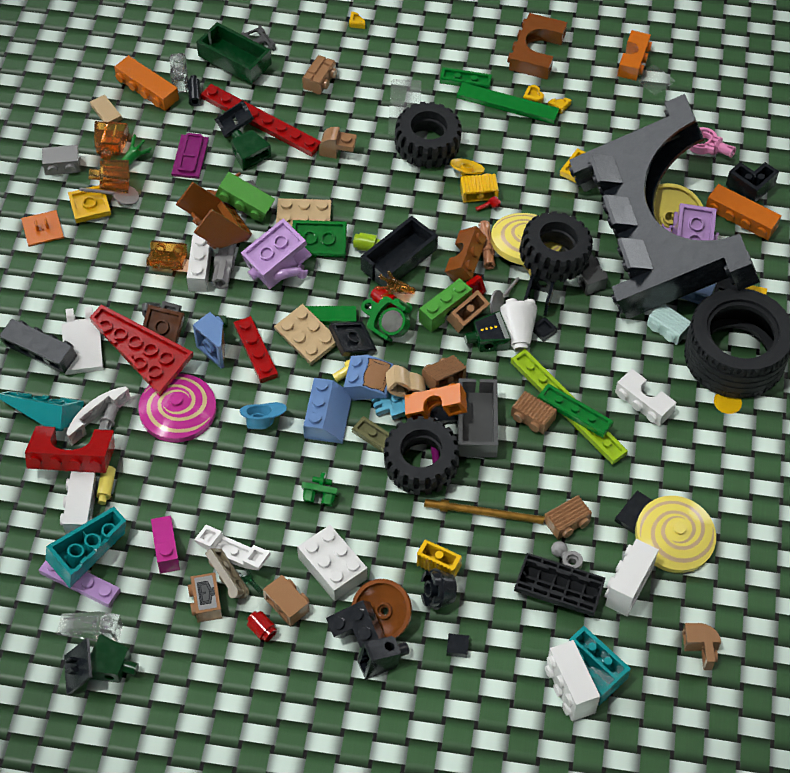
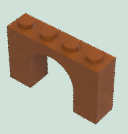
M529 13L527 19L523 20V29L518 32V41H514L513 52L508 55L509 70L548 80L554 56L535 52L527 45L534 41H546L562 45L566 35L567 22Z

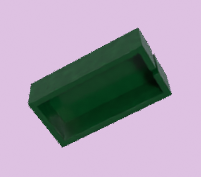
M218 22L208 30V34L205 33L196 42L199 57L250 84L272 64L270 49Z

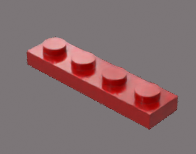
M249 316L233 322L259 382L263 383L278 378V372L252 317Z

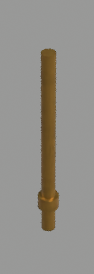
M425 499L424 507L440 509L443 512L450 510L538 524L544 523V516L450 503L449 500L441 499V501Z

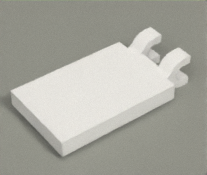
M92 306L84 307L86 319L78 320L75 319L73 308L66 309L67 323L62 324L63 342L68 341L74 346L73 349L77 357L65 372V375L104 370L101 332L90 320V316L94 313Z

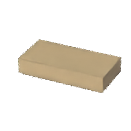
M105 95L90 101V106L107 127L122 120L121 114Z

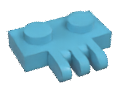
M388 393L387 398L371 399L372 403H374L373 407L376 409V415L380 416L390 412L392 420L405 416V399L403 397Z

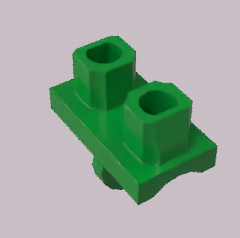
M324 472L321 473L320 477L313 476L312 482L319 483V485L302 482L301 488L303 489V500L305 502L314 503L317 493L323 495L322 505L332 507L335 497L339 496L338 488L324 486H332L333 482L331 479H326V473Z

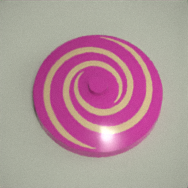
M178 374L161 396L149 385L140 397L138 411L141 423L149 434L162 441L178 443L197 438L211 426L216 415V400L212 389L206 382L193 375Z

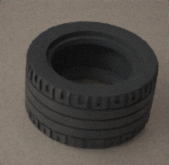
M738 288L725 289L706 297L695 309L686 337L684 357L686 358L685 362L690 369V373L701 385L725 397L750 398L772 389L780 381L790 357V317L788 313L774 299L766 294L750 289L740 291ZM727 328L742 329L756 336L763 343L766 353L755 358L734 357L718 348L711 335Z

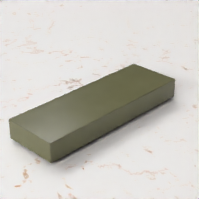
M363 416L352 428V433L384 453V443L386 438L389 437V432Z

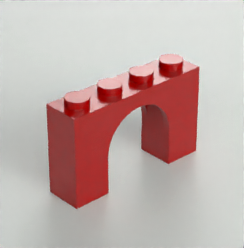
M36 426L25 451L26 469L106 473L115 448L114 430L94 429L91 440L87 445L79 449L64 450L55 447L57 444L56 427Z

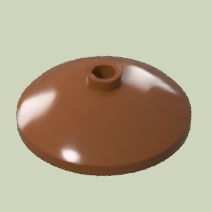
M388 579L371 580L364 584L355 594L352 605L362 600L369 601L385 637L393 636L396 639L408 627L412 615V605L409 595L398 583ZM386 607L389 610L387 615L383 613V610Z

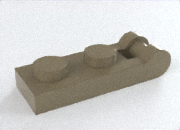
M210 548L205 555L209 559V564L219 574L221 582L227 586L228 596L235 599L247 598L249 596V589L223 550Z

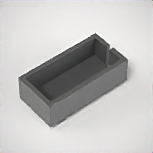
M459 378L458 383L465 390L467 400V413L458 414L459 457L497 458V379H480L479 393H475L476 379Z

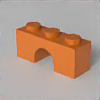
M631 30L627 41L626 53H623L619 64L618 77L637 81L638 76L642 75L644 65L642 64L647 62V51L650 52L652 42H650L651 34Z
M452 383L448 386L431 388L430 390L405 395V416L407 418L412 417L413 420L418 419V416H424V419H428L432 409L439 405H442L448 416L467 413L466 392L460 383Z

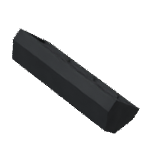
M526 553L514 591L594 617L606 578Z

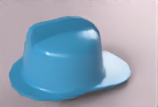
M279 402L246 405L240 409V414L245 417L248 429H266L273 424L275 417L286 411L287 407Z

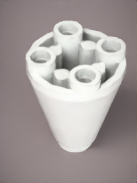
M514 298L507 299L506 304L500 307V312L509 332L513 351L521 352L524 349L528 351L537 315L535 300L517 301Z

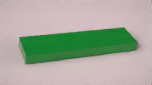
M549 383L537 397V399L556 408L557 412L602 438L613 426V420Z

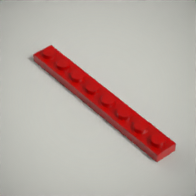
M210 84L201 93V99L224 111L229 110L242 101L240 98L213 84ZM245 102L254 117L252 122L249 123L250 125L311 157L319 150L320 140Z

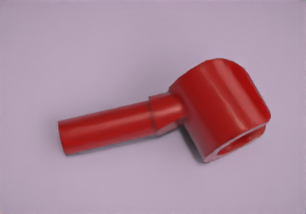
M493 196L488 202L475 207V209L479 211L490 205L493 209H496L501 205V201L496 196Z

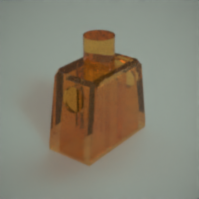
M95 121L94 143L96 153L101 154L103 160H110L112 155H121L130 136L128 123Z
M129 160L100 161L99 169H89L88 178L99 180V188L102 190L128 193L130 180Z

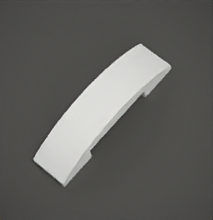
M125 386L110 390L84 406L74 417L66 434L69 444L71 446L86 435L85 426L106 411L109 403L115 404L120 408L131 399L129 389Z
M205 525L194 539L197 544L206 550L210 548L222 549L232 564L251 570H260L271 555L269 551L255 545L251 548L223 535L222 531Z

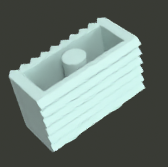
M664 304L652 311L649 315L647 326L652 331L662 335L668 342L677 345L687 335L691 321Z

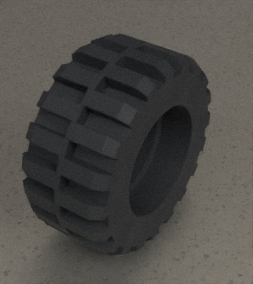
M420 102L418 105L416 103L412 104L410 108L407 107L403 110V113H400L396 121L394 139L396 150L404 160L407 159L408 163L416 164V167L421 168V166H425L426 168H431L435 166L437 168L441 164L445 165L456 157V153L460 149L461 122L455 113L453 114L450 108H445L443 104L437 105L435 102ZM420 131H433L439 134L441 137L436 139H424L417 136L415 133Z
M552 211L549 214L545 212L540 216L533 217L526 224L519 247L520 258L524 262L525 267L530 269L531 273L535 276L539 275L541 279H549L550 282H556V280L565 282L567 279L572 280L582 274L583 270L586 269L592 252L593 239L587 227H584L585 224L581 220L577 221L576 217H570L564 212L560 214L557 211ZM556 242L565 246L569 251H555L543 243Z
M418 416V419L415 420L411 417L406 419V423H398L396 425L397 429L393 428L389 432V437L386 438L384 443V463L390 480H394V485L398 488L402 486L403 491L407 493L414 491V495H420V492H425L426 495L432 494L431 491L436 490V492L441 491L443 485L448 486L451 483V478H455L459 468L458 440L453 435L452 429L450 427L445 428V423L442 421L435 422V418L432 417L424 419V416ZM426 444L438 450L440 458L430 466L415 467L407 463L403 455L412 446Z

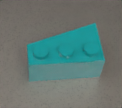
M583 626L569 641L574 640L600 695L598 703L600 706L628 679L631 668L590 630Z

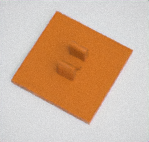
M57 210L21 218L28 247L64 238Z

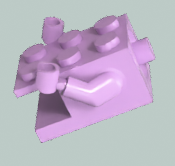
M680 203L678 212H674L673 226L669 225V228H666L662 224L666 230L673 234L692 240H718L719 236L718 232L714 235L717 210L715 208Z
M284 218L241 252L250 269L247 272L253 280L259 278L269 289L281 280L289 277L306 278L308 270H304L302 263L312 256L305 248L307 245L306 240Z

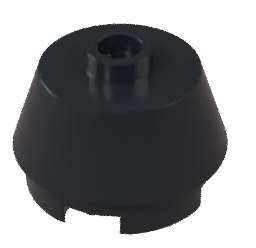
M437 568L425 571L421 578V582H424V593H421L424 606H430L434 610H438L454 603L457 595L455 577Z

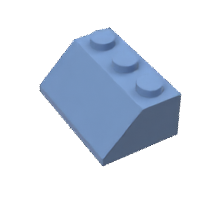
M314 378L303 426L305 439L343 444L352 398L334 380Z

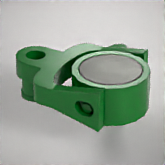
M387 296L383 297L379 303L371 299L363 301L361 309L370 316L367 323L368 329L391 343L393 341L391 337H401L408 332L410 319L406 313H410L412 310L410 303H405L398 298L393 300ZM390 304H394L395 306L400 308L398 309L393 307L384 310ZM378 319H379L380 329H381L384 333H382L381 331H379V330L377 329Z

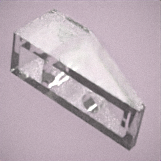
M100 611L61 614L56 634L81 639L89 638V640L97 641L99 634L118 642L123 625L118 614Z

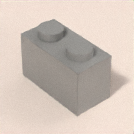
M78 146L42 148V165L45 175L80 172Z

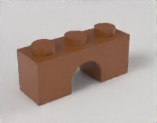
M477 226L460 230L455 245L461 252L457 256L449 258L445 273L454 282L459 278L462 281L473 278L487 238Z

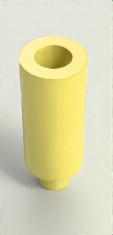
M109 465L106 473H100L96 493L98 504L105 505L106 500H109L111 497L116 469Z

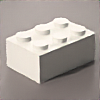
M331 525L297 546L299 560L334 602L367 580V567Z
M638 539L635 540L633 545H628L624 554V560H620L615 570V576H612L607 584L608 589L604 595L607 598L606 607L628 617L654 568L659 549Z
M574 640L550 648L545 671L547 676L552 678L554 682L553 687L557 697L560 696L563 701L562 707L565 715H569L573 722L595 714L600 695Z

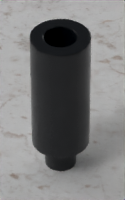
M196 75L190 76L188 80V98L191 106H199L201 104L200 80L197 79Z

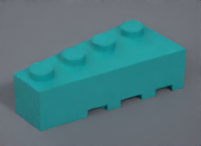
M115 507L110 508L47 545L45 560L66 585L71 588L125 534V518Z

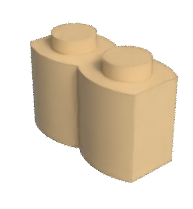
M393 365L386 372L387 391L392 395L405 399V395L426 391L425 379L417 373L409 372L406 368L398 365Z

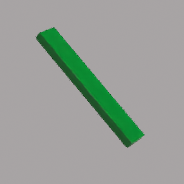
M463 82L457 92L458 99L551 124L555 123L559 113V108Z

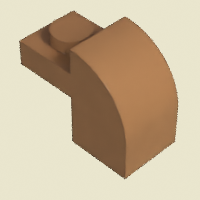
M340 127L326 129L320 142L319 156L336 159L339 150L353 152L357 135L340 132Z
M685 623L682 631L684 651H701L703 670H712L714 664L718 662L717 651L721 644L719 634L707 624Z

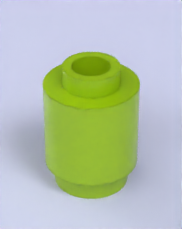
M360 232V234H355L353 248L367 252L380 239H378V235Z

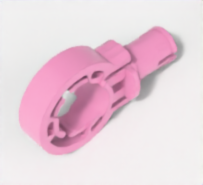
M700 127L703 138H707L709 141L705 142V144H696L689 149L696 154L703 155L709 153L716 155L721 153L731 158L736 152V147L723 143V138L718 137L712 129Z

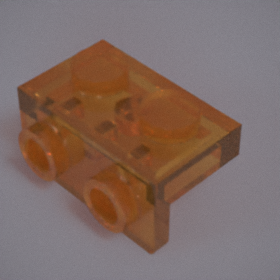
M151 241V251L146 259L147 266H152L156 269L170 268L171 270H183L187 261V244Z

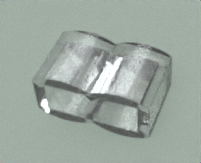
M184 53L171 54L169 58L171 83L178 88V93L187 92L188 69L186 56Z

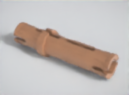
M484 220L478 224L479 229L487 237L481 256L483 257L484 268L493 269L495 267V250L491 244L490 223Z

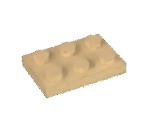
M278 198L276 224L283 218L291 226L293 220L330 221L331 200Z
M303 304L274 326L275 330L311 366L337 346L330 330Z

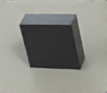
M544 317L534 324L533 333L544 342L557 333L558 328Z
M449 633L446 656L467 658L469 635Z

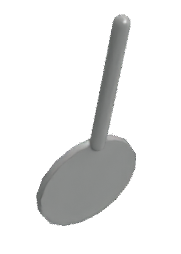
M128 185L116 186L113 191L79 188V191L111 194L117 202L123 205H133L139 200V194L136 189Z
M519 277L512 282L504 294L501 290L493 292L490 299L491 314L500 311V307L504 304V298L519 281Z

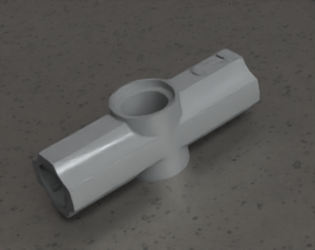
M236 244L221 248L215 254L212 285L218 289L228 287L231 271L234 270Z

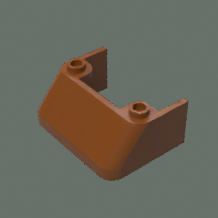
M194 182L190 184L176 203V206L191 214L194 218L192 221L198 225L194 233L206 240L207 244L213 249H221L247 241L252 235L233 207Z

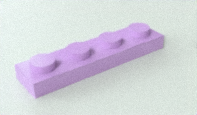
M45 560L39 569L40 574L68 587ZM88 572L70 588L108 608L111 607L121 592L119 587Z

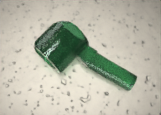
M245 568L247 575H242L239 572V576L244 583L252 585L259 594L263 591L253 579L250 569Z

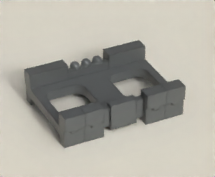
M261 25L249 32L241 33V35L259 44L266 43L268 49L276 50L275 43L268 37ZM255 32L260 35V37L251 39L248 36Z

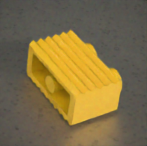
M496 174L466 175L460 179L463 203L488 201L493 196L498 198L499 189Z
M425 539L417 552V567L420 566L424 570L428 569V571L437 568L456 577L461 568L462 556Z

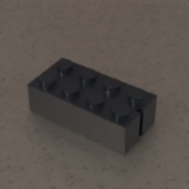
M411 216L361 256V270L373 279L375 277V281L388 290L437 250L438 235Z

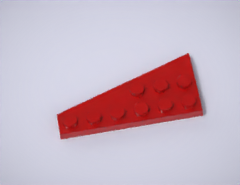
M102 304L90 316L94 326L159 396L164 393L194 356L193 352Z

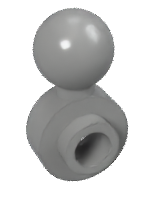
M562 541L553 543L551 552L556 557H562V564L577 569L582 568L583 558L580 553L567 551V546Z

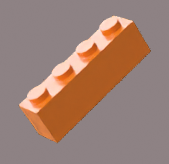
M129 55L114 66L115 77L120 83H124L132 91H136L144 99L151 101L156 107L166 111L179 100L178 88Z
M720 184L709 195L706 207L717 209V215L766 240H769L778 228L782 216Z

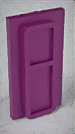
M195 133L181 134L171 173L172 176L200 178L209 137H203L201 134Z

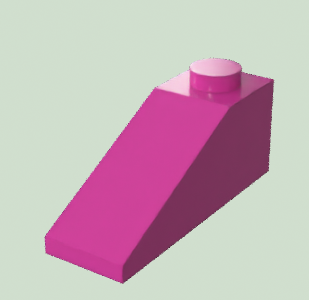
M171 515L151 519L160 574L180 570Z

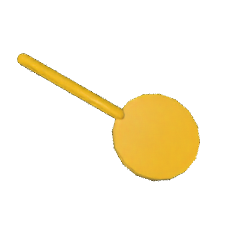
M716 394L714 396V405L722 413L734 414L741 409L742 400L741 398H731Z

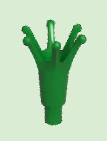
M136 134L131 138L129 150L115 169L120 174L138 157L150 153L152 150L149 147L139 151L145 142L144 139L137 147H134Z

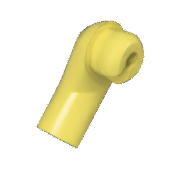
M350 360L345 362V367L332 374L337 382L346 378Z

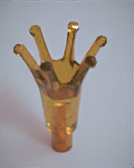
M387 271L391 279H387L381 274L378 276L387 282V286L375 287L376 290L384 289L388 291L381 295L382 298L394 293L414 294L415 292L414 287L397 280L390 271Z

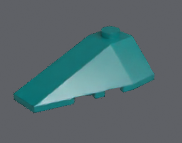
M11 391L0 393V400L43 426L56 427V431H63L64 428L69 427L74 417L84 405V401L71 398L50 399V396L46 395L32 397V394Z

